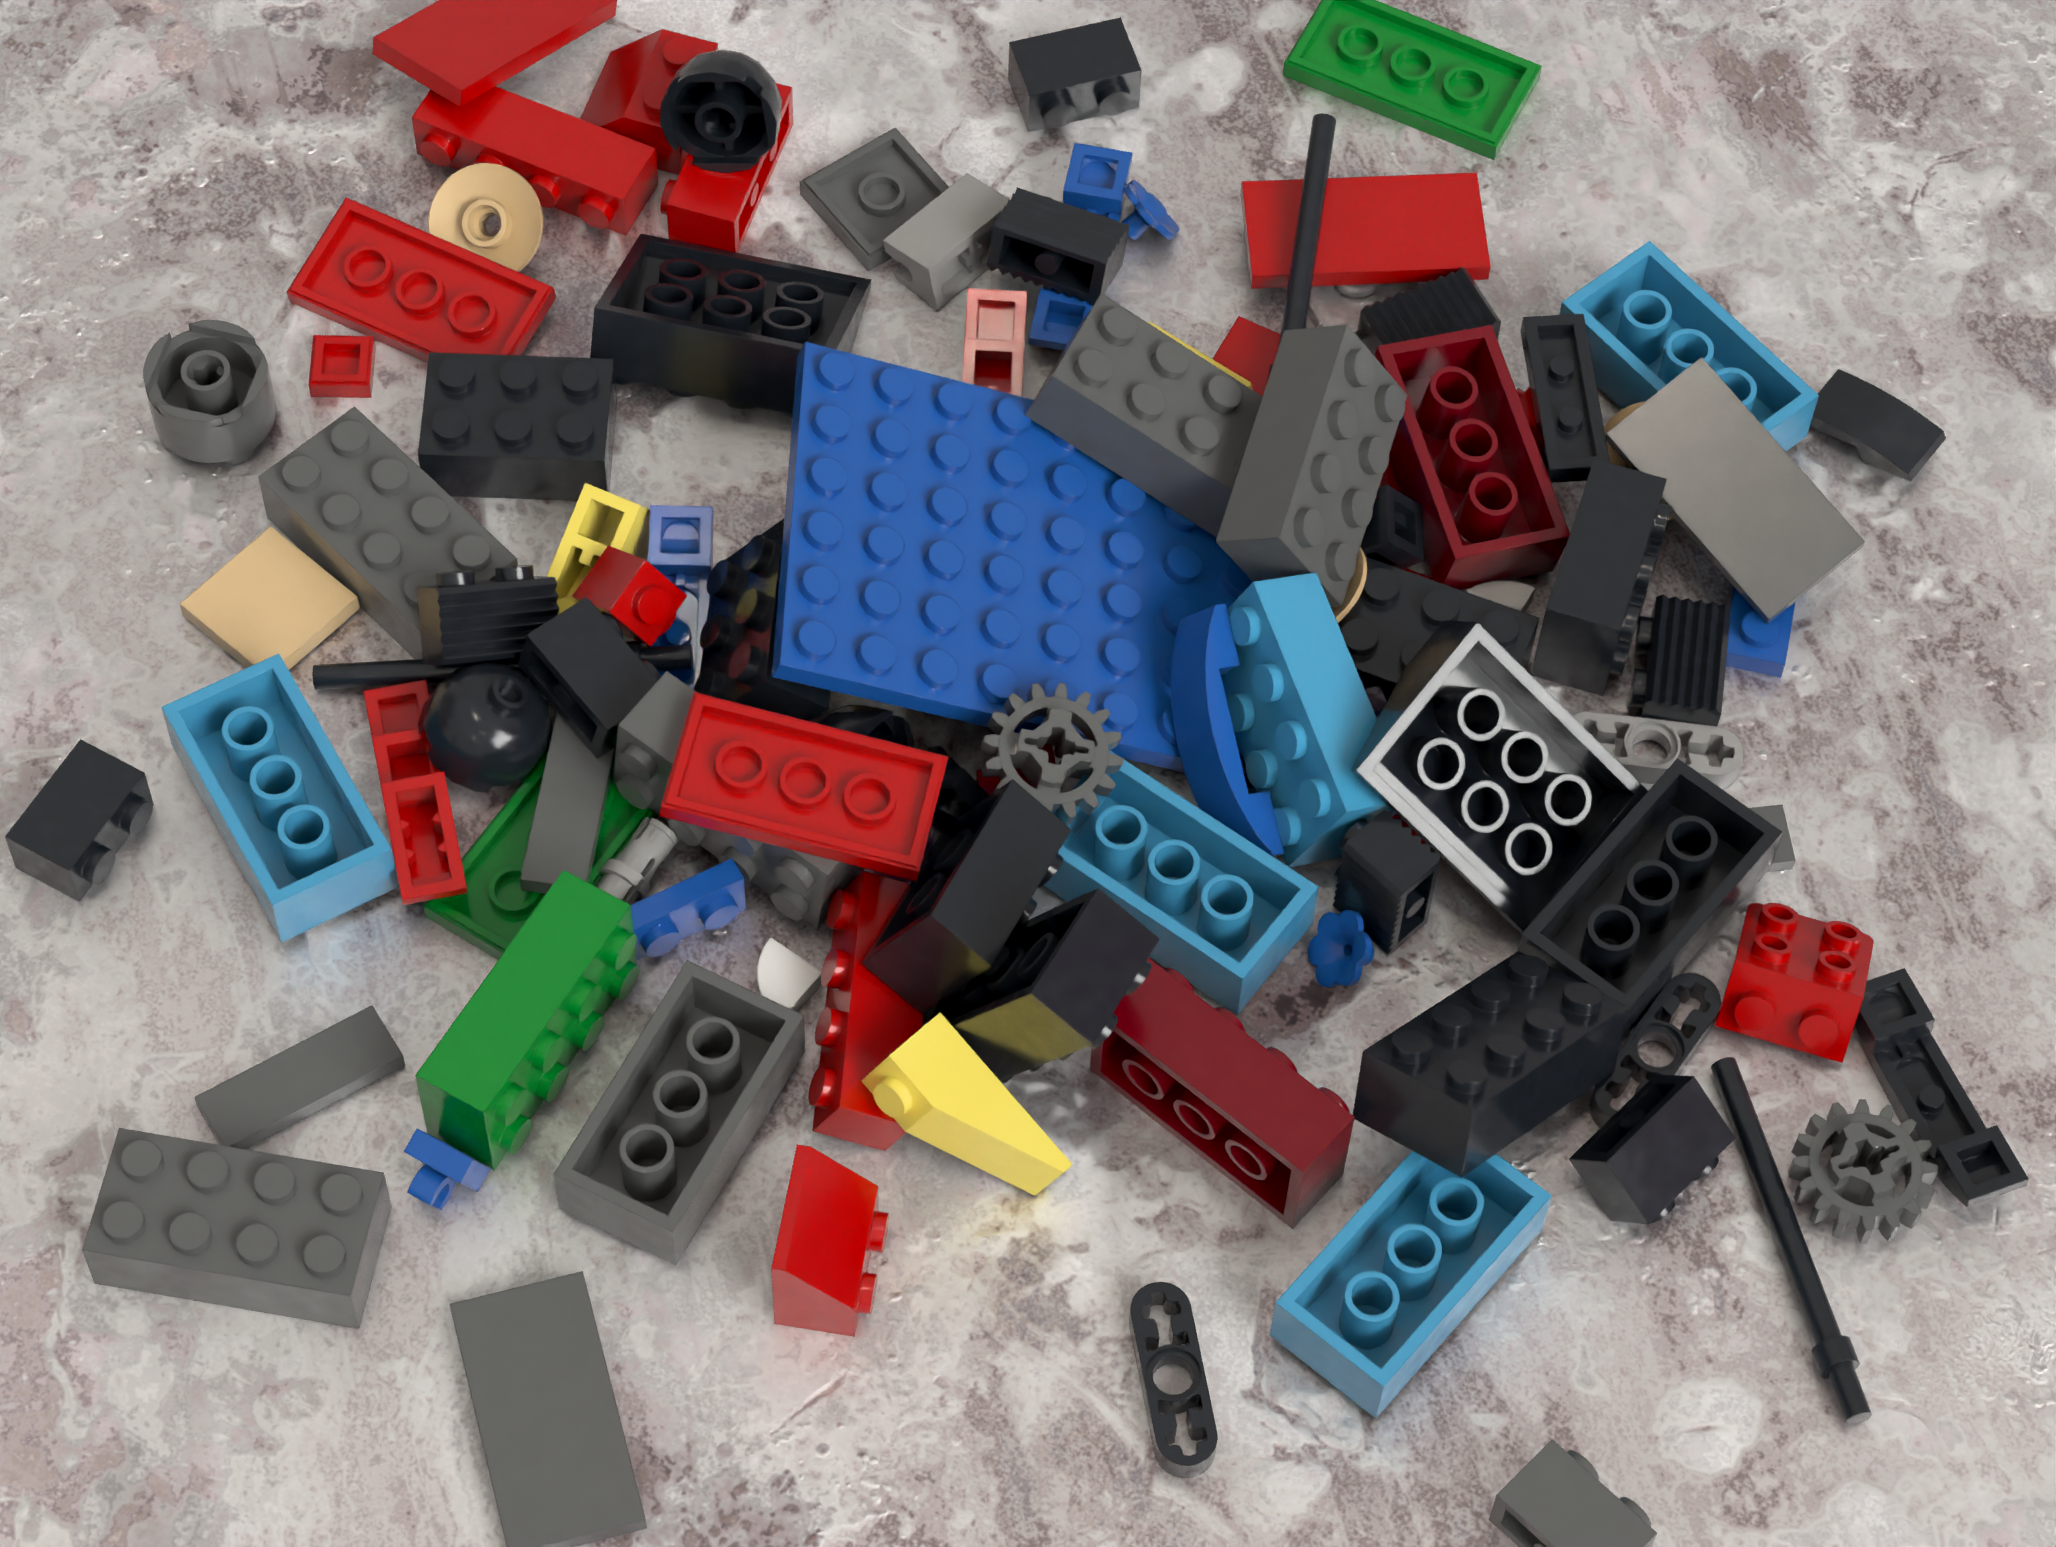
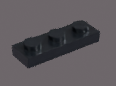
M1584 314L1523 317L1520 333L1541 456L1551 483L1587 481L1593 460L1598 459L1610 463Z

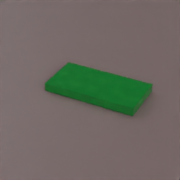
M1321 0L1286 58L1282 76L1494 160L1540 79L1542 66L1377 0Z
M548 752L461 858L468 893L428 900L423 906L425 917L499 960L546 895L544 893L521 890L520 877ZM614 767L589 883L597 886L603 877L600 874V870L609 859L617 858L640 826L641 821L645 817H648L650 820L659 817L658 814L648 807L646 809H639L633 806L620 794L616 784L613 782Z

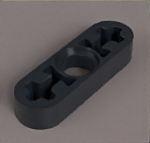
M1683 973L1671 978L1619 1049L1615 1072L1595 1085L1590 1101V1113L1598 1127L1601 1128L1617 1112V1110L1610 1106L1611 1100L1621 1096L1628 1086L1631 1077L1640 1083L1636 1088V1094L1656 1074H1681L1712 1030L1720 1010L1721 996L1718 988L1711 980L1700 974ZM1690 997L1700 1002L1699 1010L1694 1009L1689 1013L1682 1024L1681 1030L1672 1025L1680 1003H1686ZM1647 1041H1659L1670 1048L1674 1060L1667 1066L1654 1067L1648 1065L1640 1058L1637 1048Z
M1154 1282L1143 1286L1137 1291L1132 1299L1129 1315V1329L1154 1455L1158 1464L1165 1472L1172 1476L1193 1478L1204 1473L1213 1463L1218 1440L1217 1429L1189 1298L1179 1287L1171 1283ZM1162 1305L1166 1315H1173L1170 1319L1168 1334L1170 1344L1160 1347L1157 1323L1154 1319L1149 1318L1151 1306ZM1175 1364L1189 1372L1193 1383L1185 1392L1172 1395L1161 1391L1156 1386L1153 1375L1160 1367ZM1186 1411L1189 1437L1195 1441L1202 1440L1196 1444L1195 1454L1191 1456L1183 1455L1179 1445H1171L1175 1443L1177 1429L1175 1414H1181Z

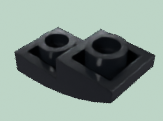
M1840 369L1834 373L1819 391L1818 401L1810 423V428L1856 446L1862 462L1910 482L1946 439L1942 429L1912 407L1882 389Z

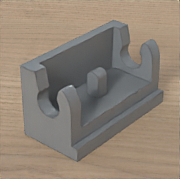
M966 173L883 240L885 252L894 260L906 266H902L894 272L896 279L910 291L926 300L931 308L938 311L989 269L987 260L993 226L996 218L999 217L1000 212H1003L1004 206H1007L1010 199Z

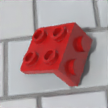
M1780 903L1749 904L1715 1026L1843 1063L1864 998L1874 940L1869 935L1862 933L1854 925L1846 922L1830 921L1827 923L1802 916L1791 907Z

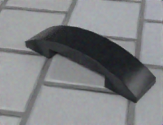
M1903 968L1868 980L1855 1023L1858 1036L1873 1071L1900 1123L1902 1124L1907 1120L1913 1119L1917 1124L1911 1135L1914 1142L1930 1140L1933 1146L1925 1161L1938 1165L1936 1176L1966 1207L2027 1186L2029 1178L1999 1127L1996 1125L1986 1128L1933 1038L1931 1032L1935 1019L1906 969Z

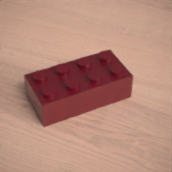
M1492 325L1377 346L1374 353L1375 358L1407 394L1404 415L1399 421L1389 453V459L1402 494L1422 505L1424 556L1433 580L1462 590L1485 582L1507 581L1552 572L1567 545L1570 531Z
M1148 958L1146 961L1151 964L1148 976L1132 994L1122 998L1113 1012L1118 1017L1114 1030L1100 1046L1091 1049L1090 1070L1285 1224L1294 1229L1342 1177L1355 1117L1350 1114L1346 1103L1335 1092L1325 1087L1318 1089L1297 1072L1294 1063L1282 1051L1274 1047L1266 1049L1249 1036L1242 1023L1234 1014L1222 1007L1214 1009L1196 995L1193 987L1182 974L1172 968L1167 967L1163 969Z

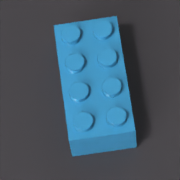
M1651 241L1645 243L1562 302L1559 315L1584 314L1596 385L1621 409L1635 403L1646 402L1702 357L1785 451H1788L1807 437L1819 395Z
M1317 572L1255 581L1227 609L1240 666L1220 673L1235 738L1246 764L1247 777L1257 793L1270 791L1284 851L1282 856L1286 866L1290 868L1342 858L1340 855L1343 851L1339 848L1340 841L1356 822L1361 819H1366L1370 822L1383 810L1392 811V817L1396 814L1351 771L1377 718Z
M276 654L161 707L174 751L281 943L399 887L393 853L389 843L280 654Z
M1123 759V765L1117 773L1106 774L1116 783L1109 796L1105 797L1095 793L1099 802L1096 810L1091 815H1087L1076 806V816L1071 824L1067 825L1071 831L1058 852L1064 858L1063 862L1053 877L1043 886L1067 902L1099 888L1160 939L1149 957L1166 968L1178 971L1191 985L1238 1015L1313 924L1319 886ZM1084 775L1072 790L1081 786L1089 776ZM1052 812L1056 817L1059 818L1057 812Z
M1412 1151L1275 1302L1270 1336L1374 1418H1377L1543 1228L1552 1195L1498 1154H1495L1461 1178Z

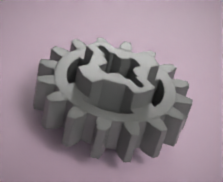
M1039 683L1032 684L1027 693V703L1018 695L1012 693L1004 703L1008 715L994 711L987 726L996 734L985 735L980 743L979 750L986 754L994 755V758L985 762L981 769L982 777H999L1001 782L995 791L1012 779L1015 780L1049 811L1057 812L1060 820L1068 825L1071 824L1076 816V806L1087 815H1091L1099 805L1095 793L1108 797L1115 787L1116 783L1106 774L1117 773L1123 765V758L1109 753L1122 739L1121 733L1115 731L1104 732L1102 726L1111 714L1107 708L1099 710L1094 714L1086 709L1090 702V693L1085 691L1074 702L1067 699L1065 683L1058 684L1052 697H1045ZM1043 716L1042 723L1033 731L1021 729L1019 733L1014 732L1025 721ZM1072 724L1079 728L1087 739H1083ZM1045 744L1055 746V757L1061 759L1058 764L1048 762V752L1042 750ZM1015 769H1020L1032 786L1027 784ZM1083 775L1089 776L1076 789L1060 793L1063 782L1068 778L1081 779Z
M1859 1099L1853 1114H1847L1845 1108L1839 1102L1833 1103L1827 1115V1121L1814 1114L1808 1122L1805 1130L1806 1134L1799 1133L1791 1152L1796 1157L1791 1162L1788 1177L1801 1182L1798 1184L1793 1197L1796 1203L1812 1201L1815 1204L1809 1218L1813 1224L1824 1220L1826 1217L1834 1221L1832 1236L1839 1239L1845 1233L1846 1228L1849 1227L1856 1229L1860 1244L1868 1243L1873 1229H1879L1881 1235L1887 1241L1893 1240L1898 1232L1900 1223L1910 1229L1917 1224L1922 1213L1921 1209L1928 1208L1935 1190L1929 1185H1932L1938 1173V1165L1924 1162L1933 1145L1930 1140L1915 1142L1912 1140L1911 1135L1917 1124L1913 1119L1907 1120L1899 1126L1892 1122L1893 1107L1890 1105H1886L1878 1116L1870 1114L1866 1099ZM1831 1144L1833 1147L1831 1158L1827 1166L1821 1167V1153ZM1905 1175V1190L1895 1199L1893 1195L1896 1187L1895 1184L1900 1176Z

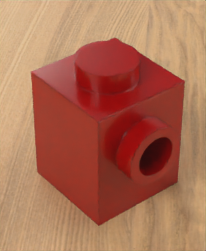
M607 546L572 597L578 602L587 597L600 613L605 612L617 622L624 636L652 647L657 638L671 627L676 617V611L687 595L645 559Z

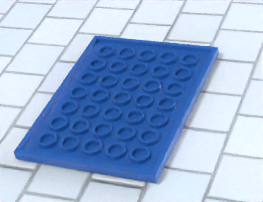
M805 342L797 355L772 677L988 727L987 724L994 711L1008 715L1004 703L1012 693H1015L1027 703V693L1032 684L1039 683L1045 697H1052L1058 684L1065 683L1067 699L1075 702L1086 691L1091 694L1090 702L1086 709L1094 714L1099 710L1107 708L1111 713L1102 728L1104 732H1120L1122 739L1110 751L1124 759L1184 772L1173 725L1170 682L1172 654L1180 619L1215 604L1226 603L1228 609L1253 582L1216 543L1217 538L1025 416L1033 402L1032 399ZM1043 716L1025 721L1014 732L1019 733L1021 729L1033 731L1040 726ZM1072 724L1083 739H1087L1081 730ZM1237 744L1246 785L1249 788H1253L1247 777L1246 764Z

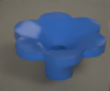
M1131 180L1124 188V193L1134 206V210L1122 221V223L1130 226L1128 236L1133 240H1137L1151 227L1158 230L1168 240H1172L1180 230L1176 222L1167 214L1164 205L1153 194L1147 192L1137 181Z
M1345 910L1341 914L1327 912L1322 915L1318 922V935L1313 937L1309 943L1308 958L1313 965L1317 966L1316 978L1321 986L1327 988H1334L1339 984L1342 986H1353L1361 977L1362 966H1366L1372 961L1374 947L1369 935L1363 932V918L1359 912L1353 910Z

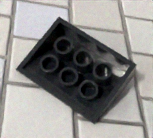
M640 234L594 308L590 358L613 359L616 384L635 385L640 383L665 388L669 393L679 397L700 395L724 400L728 405L739 409L759 407L779 411L792 419L798 353L805 342L851 353L870 293L872 279Z
M1444 620L1405 667L1351 769L1427 844H1430L1433 850L1439 852L1440 856L1521 934L1648 792L1478 622Z

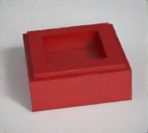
M313 335L308 384L310 396L372 398L376 353L374 336Z

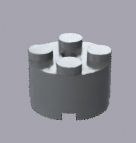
M201 320L189 323V331L180 333L171 338L169 332L153 345L146 357L143 368V379L148 402L161 445L166 450L195 462H224L228 465H239L246 462L252 457L254 449L267 437L276 417V402L268 363L265 355L256 344L255 338L244 328L220 320Z

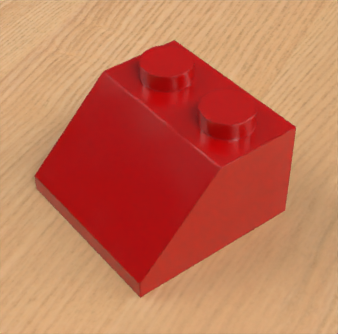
M661 29L611 51L580 119L656 148L657 169L679 175L681 171L680 158L682 148L678 146L676 152L666 140L660 125L661 102L667 87L681 65L699 54L718 50V43Z
M798 1144L796 1146L771 1267L774 1324L855 1337L859 1313L869 1315L872 1313L877 1287V1274L867 1273L871 1251L879 1253L884 1251L889 1225V1213L879 1211L877 1185L811 1146Z

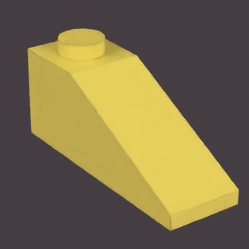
M587 483L584 484L546 576L555 577L558 583L556 587V592L559 596L557 599L558 614L578 602L572 595L607 546L642 559L646 558L649 546V509Z
M941 1012L861 1080L873 1094L878 1107L885 1114L894 1118L905 1132L1034 1196L1073 1165Z

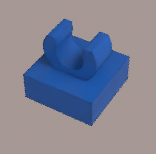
M418 1128L404 1150L406 1154L425 1164L413 1178L407 1193L439 1210H442L449 1201L456 1181L478 1192L491 1170L490 1167Z

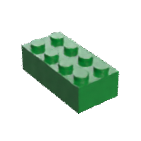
M565 870L561 872L416 1073L415 1077L428 1134L483 1163L493 1171L498 1167L507 1152L513 1155L521 1149L530 1134L533 1123L531 1118L544 1100L550 1103L559 1095L566 1083L569 1074L568 1066L580 1049L587 1051L594 1045L603 1029L606 1011L616 998L620 1001L624 1000L637 982L640 966L637 965L635 947L637 936L634 934L631 905Z

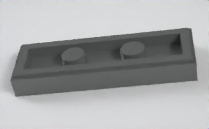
M557 713L520 877L521 890L544 894L548 892L563 870L589 883L616 755L615 747L597 759L559 713Z
M373 1005L194 1098L197 1108L219 1145L247 1149L404 1067L405 1061L394 1039Z

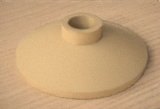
M479 163L458 170L441 185L430 207L428 231L434 236L520 272L531 261L539 247L543 232V213L536 192L519 173L505 166ZM497 215L501 220V228L496 235L489 236L486 231V222L491 216Z

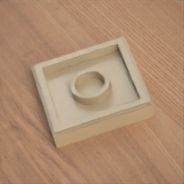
M271 526L180 603L182 615L244 667L248 668L276 654H280L288 670L294 667L360 609L358 596Z

